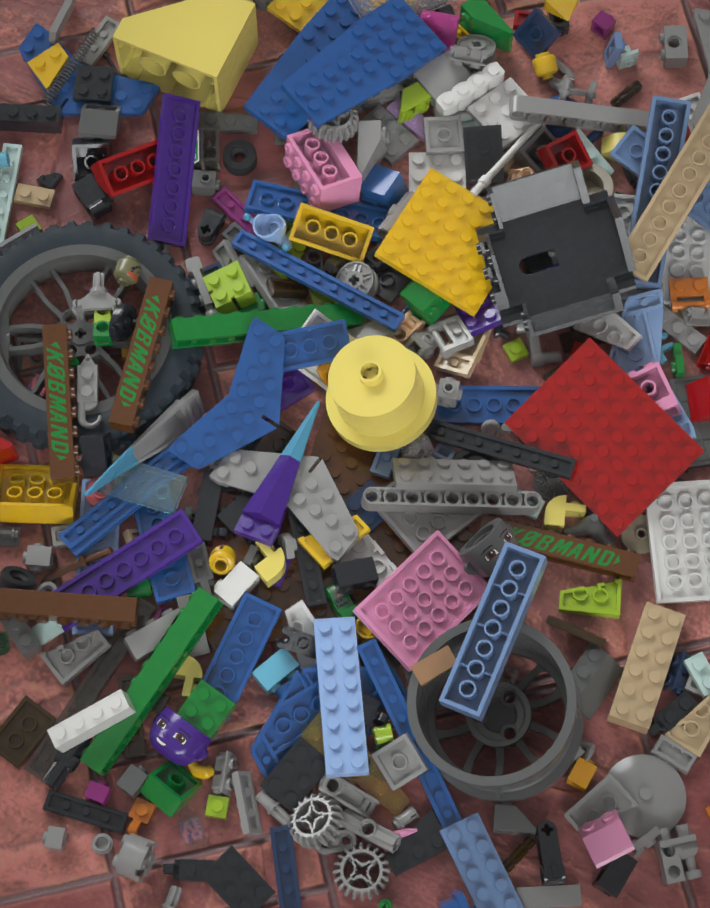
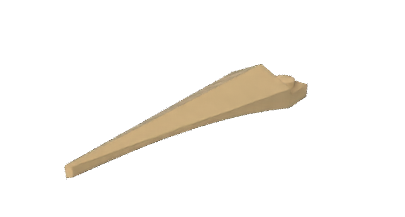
M492 329L473 336L475 345L457 351L449 358L445 359L439 354L434 368L438 371L470 379L476 364H479Z

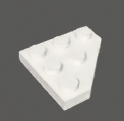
M367 534L351 547L340 563L373 556L379 577L378 583L374 587L377 588L397 567L388 559L375 540Z

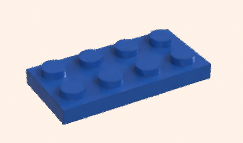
M346 319L281 331L280 333L285 338L283 372L332 363L338 352L350 343Z

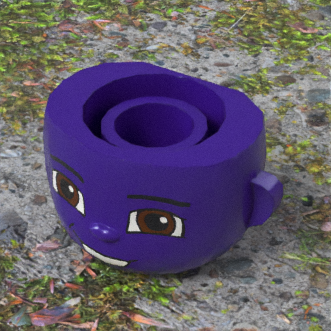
M168 706L161 714L156 715L150 730V742L160 754L179 766H186L195 761L204 760L208 755L207 748L212 739Z

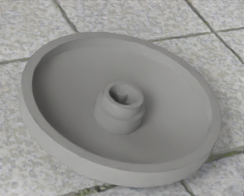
M639 754L626 757L611 768L608 774L611 772L639 803L638 806L619 813L630 837L638 839L655 826L658 829L669 828V831L676 826L685 810L686 790L683 780L673 766L659 757Z

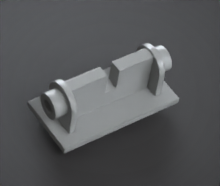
M454 45L449 48L451 57L446 56L447 59L451 60V64L462 66L464 62L469 63V67L480 69V66H487L483 64V60L487 59V53L484 50L470 48L469 55H466L467 47Z
M690 306L686 310H681L685 326H710V308L705 311V308Z
M230 751L219 752V755L216 756L214 771L221 772V775H213L211 787L213 794L221 795L223 793L231 797V791L234 788L231 773L236 770L238 762L237 756Z

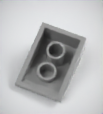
M381 120L358 121L357 168L363 176L362 183L375 164H381L388 150V143H391V133L388 132L387 127Z

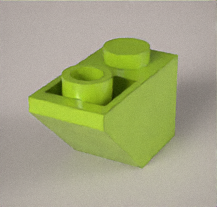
M418 82L402 91L397 120L399 124L410 121L414 116L419 113H425L429 109L431 96Z

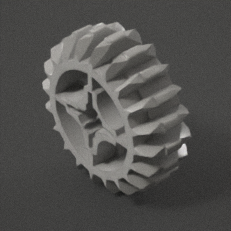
M354 107L349 112L338 115L335 120L324 123L319 129L307 119L312 135L317 136L318 140L324 139L325 143L331 141L334 144L335 141H338L341 144L343 140L348 141L349 137L353 138L358 130L359 116Z
M312 793L310 798L304 796V801H297L299 806L292 808L294 814L289 815L291 819L288 823L289 828H291L289 832L302 847H308L311 850L316 847L321 850L322 844L328 846L330 840L335 841L334 836L336 834L341 835L338 829L344 827L341 822L345 819L342 814L343 810L335 799L328 797L327 794L324 797L320 793L318 795ZM321 809H328V812H321ZM308 829L312 834H305L304 830Z
M359 843V849L357 850L355 845L351 844V852L347 848L343 849L345 857L341 854L337 855V858L342 862H334V866L339 869L333 870V875L340 876L334 879V883L342 882L338 890L342 891L346 888L344 892L345 897L351 892L353 893L352 900H355L356 896L360 895V901L362 902L366 894L368 899L372 900L371 892L379 896L380 892L377 888L379 887L382 890L386 888L381 882H389V878L384 876V874H390V869L383 868L389 865V862H381L385 854L381 853L377 856L379 848H374L372 852L370 851L371 844H368L367 848L363 849V843ZM367 856L370 857L372 860H369L366 863H361L357 860V858L355 859V857ZM349 861L354 871L349 878L345 879L344 868ZM375 865H378L379 877L374 883L369 872ZM357 867L361 870L367 868V871H365L366 877L362 874L356 875L358 873ZM362 881L368 885V888L359 889L351 886V884Z

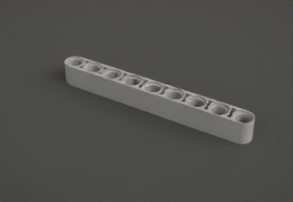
M514 95L509 98V117L515 121L613 133H627L632 125H635L646 133L649 111Z
M368 487L363 492L361 498L363 509L384 512L534 515L542 504V497L534 491L395 489V487ZM371 496L376 501L371 502L366 497ZM387 497H392V498H394L396 501H395V502H389V501L387 500ZM411 497V498H413L416 502H415V503H411V502H409V501L407 500V498ZM427 498L434 499L436 503L428 502ZM447 499H453L456 503L451 504ZM467 499L474 500L476 504H470ZM487 500H493L496 505L489 504ZM507 500L513 501L515 505H510ZM527 501L534 502L535 506L529 505Z

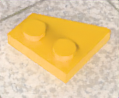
M57 43L28 61L27 64L48 92L54 79L58 77L62 68L68 63L69 57L61 45Z

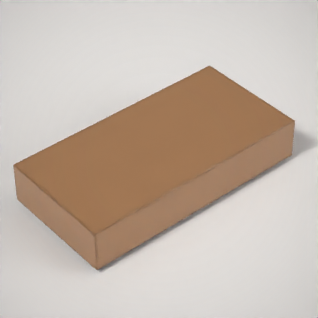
M447 645L410 667L420 685L424 686L450 671L456 658Z

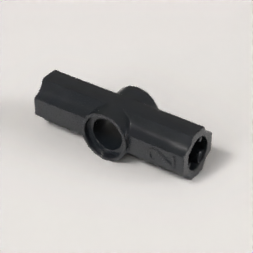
M93 738L87 739L64 753L58 751L54 758V764L44 776L42 782L53 790L58 791L68 775L73 773L79 766L82 752L91 744Z

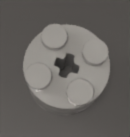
M133 833L130 835L125 834L121 840L122 848L119 854L115 855L112 866L116 867L117 874L142 883L143 880L141 878L143 876L147 877L153 867L156 854H153V849H157L158 844Z

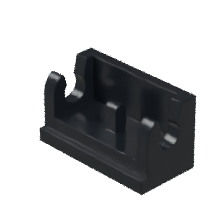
M625 854L607 863L600 870L592 886L609 897L617 898L638 861Z

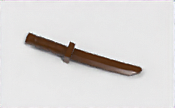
M107 547L89 556L81 555L78 560L45 575L40 584L51 582L80 567H88L90 562L112 554L113 550L111 547Z

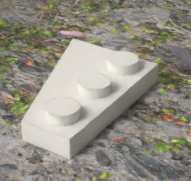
M303 600L285 610L288 626L314 635L313 619L315 618ZM296 653L301 673V668L311 667L316 663V659Z

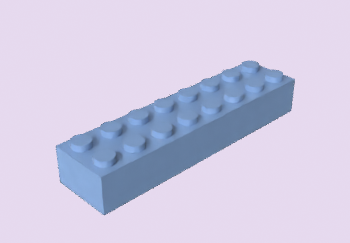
M505 541L440 696L439 702L442 706L483 721L547 566L546 556Z

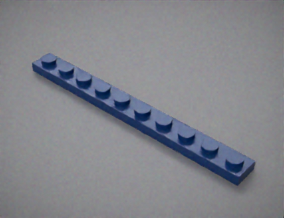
M243 229L240 230L231 243L232 247L394 333L405 319V314Z
M374 638L357 646L359 655L398 736L400 737L408 732L429 767L418 778L442 828L444 829L461 821L462 818L438 768L426 757L413 736L407 714V703L376 639Z

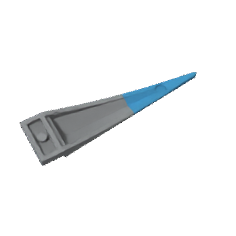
M191 389L180 400L176 399L83 495L90 496L124 472L166 449L202 418L205 410L198 390Z

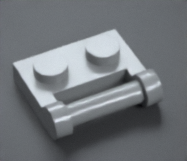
M459 315L432 324L427 328V333L433 336L440 349L441 356L445 359L457 351L475 345L473 337ZM444 331L451 344L446 345L439 332Z

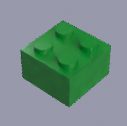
M201 679L177 714L206 736L214 739L238 705Z

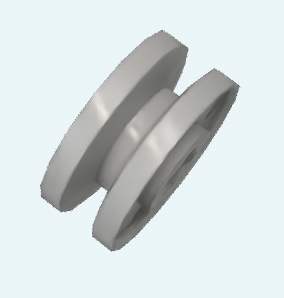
M471 34L460 38L457 42V46L468 48L466 55H469L470 48L484 50L487 53V59L483 60V64L488 65L495 62L496 43L488 36ZM462 63L464 68L471 70H482L485 67L480 66V69L469 67V63Z
M352 261L345 264L336 275L338 280L373 298L378 292L379 279L377 274L362 261Z

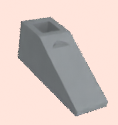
M170 608L161 614L162 617L156 621L152 618L143 624L145 627L137 631L134 628L125 634L126 637L123 642L135 663L154 653V647L158 642H161L167 628L174 622L180 611L179 608L175 610Z

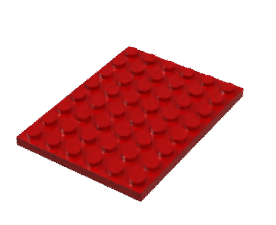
M590 337L504 422L526 445L577 459L572 479L558 478L594 514H597L598 518L617 537L705 452Z

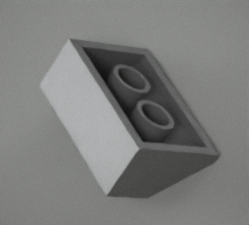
M593 643L589 644L571 671L581 699L583 716L591 720L623 672L620 665L607 652Z

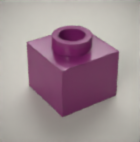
M601 10L592 20L590 30L606 40L614 31L616 20L612 15Z
M91 780L84 797L88 801L106 806L112 790L108 787L109 784L104 781L97 780V782Z

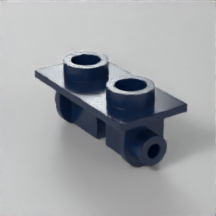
M687 651L676 652L673 655L669 672L664 681L663 691L673 690L672 693L675 695H680L681 692H684L687 678L681 675L682 673L689 675V672L683 662L692 657L686 654Z

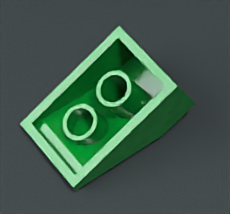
M467 0L461 4L459 24L470 35L480 34L488 36L494 40L496 48L507 53L511 51L514 31L485 0Z

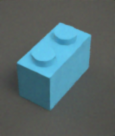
M280 649L252 672V677L269 696L271 693L275 694V691L287 680L290 681L296 670H300V665L287 650Z

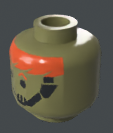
M125 256L117 261L113 276L121 286L134 285L139 279L142 267L136 258Z

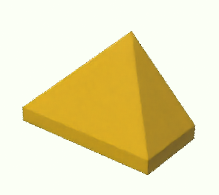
M545 0L544 10L569 21L580 0Z

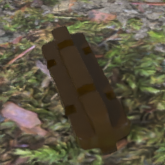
M638 80L631 83V86L622 90L618 96L613 97L610 104L613 107H620L621 103H625L635 95L634 93H638L642 89V84Z
M527 836L522 844L520 843L509 855V859L506 858L502 863L507 872H511L515 864H518L529 852L528 850L534 847L536 842L532 837Z

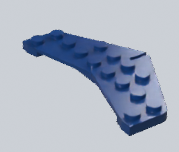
M35 23L19 47L21 56L26 64L53 46V44L49 43V32L43 26ZM57 41V43L61 45V47L68 55L69 60H71V57H73V55L59 41ZM75 68V71H72L73 74H70L71 77H68L69 80H66L67 83H64L56 98L52 97L54 101L50 100L52 106H61L64 117H80L81 109L85 102L73 101L77 73ZM31 70L32 74L34 75L35 79L37 80L38 84L40 85L41 89L46 95L47 90L44 88V86L41 84V82L38 80L36 75ZM115 75L111 104L100 105L122 106V117H140L147 112L161 89L151 82Z
M256 317L253 319L247 332L229 394L172 443L168 452L191 467L202 469L277 429L262 419V416L279 425L285 338L280 332Z
M359 666L361 691L380 701L378 709L384 708L366 667ZM389 666L405 701H407V690L395 669ZM317 667L301 668L310 684L306 686L299 671L296 670L250 747L251 756L264 779L300 736L309 743L322 729Z

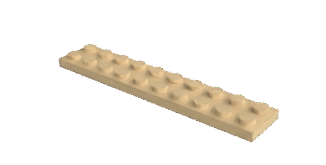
M710 104L628 237L636 266L633 276L646 284L710 179Z

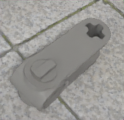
M324 776L321 778L318 789L321 796L324 797L327 794L328 797L335 799L347 809L367 819H371L370 815L375 806L379 805L380 801L342 779L343 777L326 778ZM331 779L336 783L333 791H329L327 788V782Z

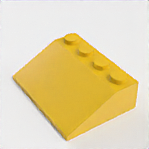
M0 464V522L73 524L77 511L79 476H77L78 483L53 485L50 480V465Z

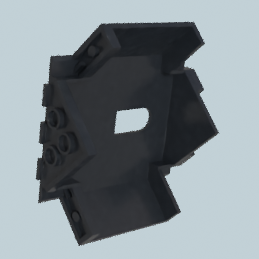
M578 160L488 187L489 194L486 195L488 205H493L494 212H491L494 223L476 229L479 243L475 245L478 255H483L486 268H483V273L486 280L490 279L493 290L490 297L492 304H497L504 328L523 323L525 332L530 331L532 338L624 310L620 293L637 289L633 276L636 266L623 217L614 196H609L607 189L588 195ZM555 249L560 266L528 275L521 272L519 265L523 259Z

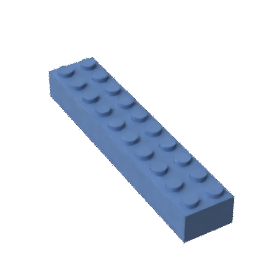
M656 95L652 97L628 237L685 144L691 101ZM667 251L647 284L634 277L638 290L652 291L661 288Z

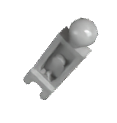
M199 256L186 259L184 261L185 268L195 287L194 290L198 289L200 306H204L206 310L205 316L219 313L213 307L211 297L202 278L204 271Z

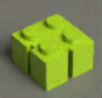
M238 260L202 277L219 313L230 314L238 311L232 300L233 298L237 300L242 309L257 302L256 296Z

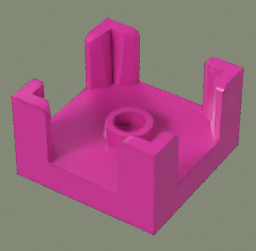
M423 9L420 18L448 47L447 52L450 46H454L456 43L460 16Z

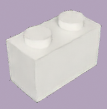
M240 561L237 565L235 564L233 570L224 580L220 579L215 584L214 596L230 610L234 611L238 607L244 593H250L260 582L259 575Z

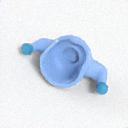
M249 213L243 215V219L253 225L254 233L260 239L276 243L285 252L291 250L293 245L285 234L287 226L282 216L278 214H258L253 217Z

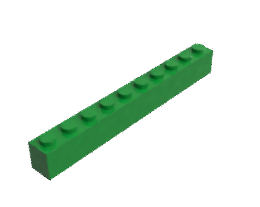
M329 302L317 306L316 304H309L306 307L290 306L285 309L275 307L263 311L254 309L250 312L242 313L241 311H234L230 314L214 313L210 316L200 314L188 318L178 316L171 319L168 332L172 349L245 342L249 326L255 317L278 332L301 328L314 309L321 312L331 321L346 319L348 330L364 325L365 320L362 315L343 305Z
M200 587L191 593L185 608L183 607L178 612L174 624L167 628L165 637L156 644L150 659L143 663L139 675L135 676L130 682V688L126 693L136 713L96 734L90 746L83 750L81 762L100 775L107 776L224 605L219 599Z

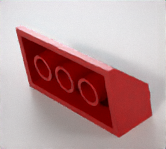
M158 139L99 160L90 167L97 184L110 198L153 183Z

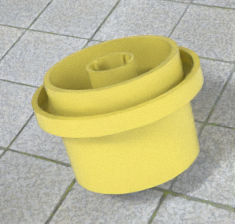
M373 335L350 342L335 356L328 374L326 409L335 430L349 444L366 451H392L413 442L431 423L438 403L437 385L430 368L416 353L406 349L401 343L392 338Z

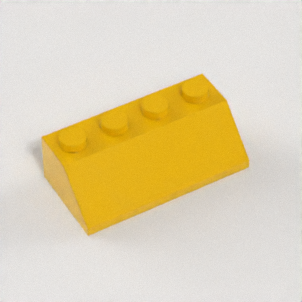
M301 202L288 239L351 261L363 262L375 227Z

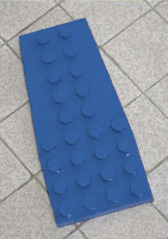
M328 0L304 26L244 105V110L285 141L287 135L303 130V127L308 123L307 117L280 89L282 82L371 11L356 0Z
M388 0L354 23L283 81L280 89L307 119L319 129L324 123L335 120L338 115L349 112L354 106L365 103L368 98L375 97L387 88L388 90L407 79L446 52L448 47L404 0Z

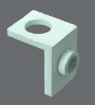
M629 45L625 46L624 51H622L625 53L620 54L619 60L616 61L619 70L637 64L638 49L631 51Z
M49 621L45 624L39 623L31 628L41 646L65 632L62 629V625L57 624V621Z

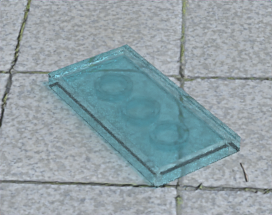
M113 455V456H112V457H113V463H114L120 456ZM139 463L104 485L98 491L155 510L174 514L187 485L188 477Z

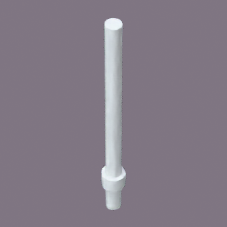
M533 123L490 171L480 177L477 185L470 193L476 197L483 188H487L491 184L493 177L542 124Z

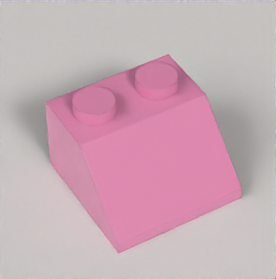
M616 809L606 812L594 821H588L578 828L597 869L635 850L627 828Z

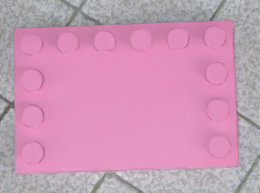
M439 530L435 531L353 610L356 616L408 672L412 671L410 666L418 662L423 652L436 638L457 626L479 605L488 584L482 577L476 574L469 575L464 571L465 563L460 558L459 552Z

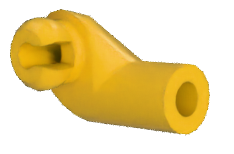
M197 761L187 765L192 776L195 778L206 780L214 775V768L212 766L198 765Z

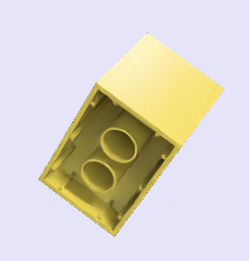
M185 0L122 18L113 35L120 74H126L132 79L151 82L159 86L161 92L201 101L200 107L212 112H223L259 44L255 3L253 0Z

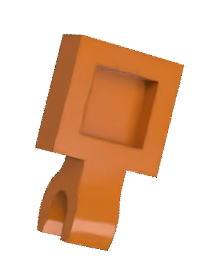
M139 797L136 798L128 815L130 819H133L127 829L128 834L133 833L137 835L142 824L148 826L157 807L155 804Z

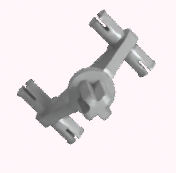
M564 76V80L553 77L549 81L550 87L558 90L560 94L558 100L566 101L567 96L570 94L586 96L584 103L592 104L593 99H596L597 94L595 92L599 83L597 81L591 80L588 91L574 87L572 78Z
M96 272L93 274V287L90 289V293L81 300L77 299V302L76 299L73 300L72 312L76 319L80 321V319H84L85 311L112 310L114 312L122 303L119 298L116 299L107 292L104 273Z

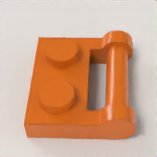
M708 277L673 278L668 280L671 312L686 310L690 306L705 308V311L710 308ZM703 298V301H690V302H678V301H677V299Z

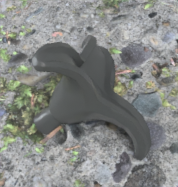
M588 509L583 519L563 529L564 535L590 536L602 545H614L616 543L606 530L603 522L598 518V515L594 514L590 509Z

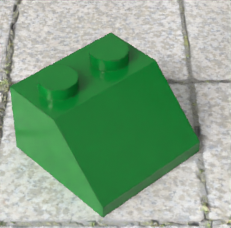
M414 280L399 294L410 311L413 312V315L420 321L424 320L425 324L428 325L434 324L451 305L450 302Z
M168 760L149 774L140 792L160 808L163 813L172 818L186 806L203 786V783L193 777L183 766Z

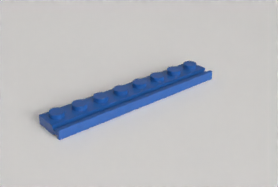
M170 446L167 447L58 535L59 539L78 559L79 556L99 542L191 466L168 452Z

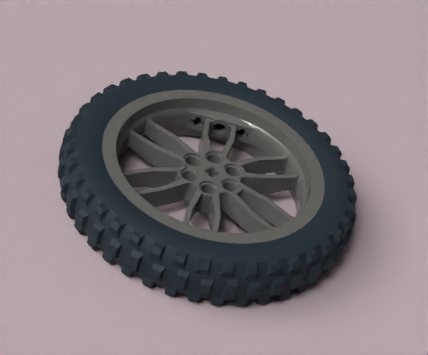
M70 221L63 227H58L54 224L50 225L43 232L37 229L32 231L31 236L27 237V239L24 240L20 237L15 240L10 249L5 247L0 251V428L7 435L13 433L16 440L21 443L28 441L32 443L35 449L42 451L45 448L49 449L46 400L39 397V394L45 387L44 370L34 388L30 391L20 382L11 368V356L43 354V341L22 346H13L12 336L14 335L42 336L43 324L11 325V318L14 312L33 291H35L46 310L59 323H66L68 329H72L73 341H70V348L76 351L74 355L80 364L90 350H96L94 354L89 355L95 365L102 361L116 373L119 379L121 378L122 370L104 350L106 348L129 349L132 339H127L124 342L113 341V346H95L93 339L94 322L87 323L88 320L94 319V311H85L83 320L80 319L79 321L76 319L72 312V298L60 276L79 272L104 273L106 284L110 275L113 276L117 261L125 256L136 258L142 267L139 279L133 286L143 295H145L149 277L173 281L174 289L177 290L176 298L174 301L171 300V315L165 321V325H167L166 333L160 339L162 344L159 354H156V368L150 374L151 386L149 391L146 390L145 392L146 404L139 413L141 416L139 427H135L134 433L110 428L108 420L115 396L110 397L98 377V389L106 400L98 402L95 409L86 411V421L93 423L101 415V422L93 429L82 427L78 422V405H76L77 418H74V425L78 426V437H75V444L79 445L80 436L86 433L110 432L112 451L120 449V445L123 444L128 447L176 399L180 400L192 389V385H194L200 373L201 360H203L204 356L203 346L172 349L168 326L171 319L178 316L188 318L199 314L203 315L199 313V309L202 307L200 306L199 296L193 294L195 287L192 281L186 280L185 270L181 265L176 266L174 264V258L170 253L164 254L161 251L160 245L156 242H148L146 236L141 233L137 235L130 233L129 228L119 227L117 229L113 227L112 223L107 222L102 225H95L93 221H86L81 225H77L75 221ZM52 279L59 286L69 306V309L63 313L47 300L39 288ZM120 285L113 297L119 298L122 301L131 285L127 287ZM136 318V320L133 319V324L135 326L138 318ZM70 320H76L75 323L68 324Z

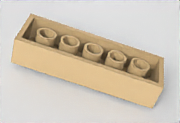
M646 602L606 721L645 735L647 734L686 617L685 614Z

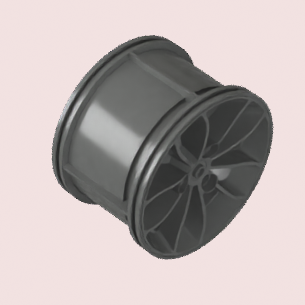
M472 620L458 624L441 634L427 647L418 662L447 645L454 657L457 658ZM524 623L510 654L525 657L537 665L516 686L503 682L502 672L483 721L476 722L474 718L466 715L467 723L451 730L436 728V709L444 707L439 702V696L451 670L424 686L420 685L413 672L409 681L407 714L417 744L426 757L438 768L440 774L452 786L471 797L484 801L515 802L533 797L545 791L568 770L575 759L582 740L584 725L583 708L570 667L565 657L550 639ZM547 672L557 684L556 690L545 698L528 701L524 691L537 675ZM507 695H515V701L513 703H506L505 698ZM563 700L565 720L559 734L532 722V711L549 707ZM514 730L516 732L515 738L511 740L506 739V733ZM528 730L548 736L555 741L540 759L531 753L522 740ZM472 733L477 741L463 769H460L446 755L440 741L451 740ZM485 745L496 750V771L492 777L471 774V768ZM517 746L524 756L532 762V765L515 773L504 775V748Z

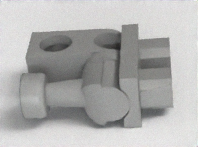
M688 824L674 826L677 838L671 839L669 828L659 829L661 833L656 837L657 842L654 844V848L656 849V856L660 866L662 886L703 877L701 869L696 868L695 854L698 851L695 841L697 840L696 835H691ZM681 860H685L688 871L685 872V875Z

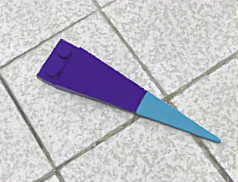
M319 400L315 403L243 509V513L234 529L235 534L269 547L273 546L281 530L297 472L320 406Z

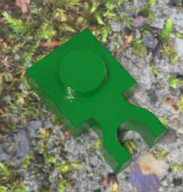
M673 343L671 348L673 362H670V373L674 374V379L682 378L685 374L681 343Z

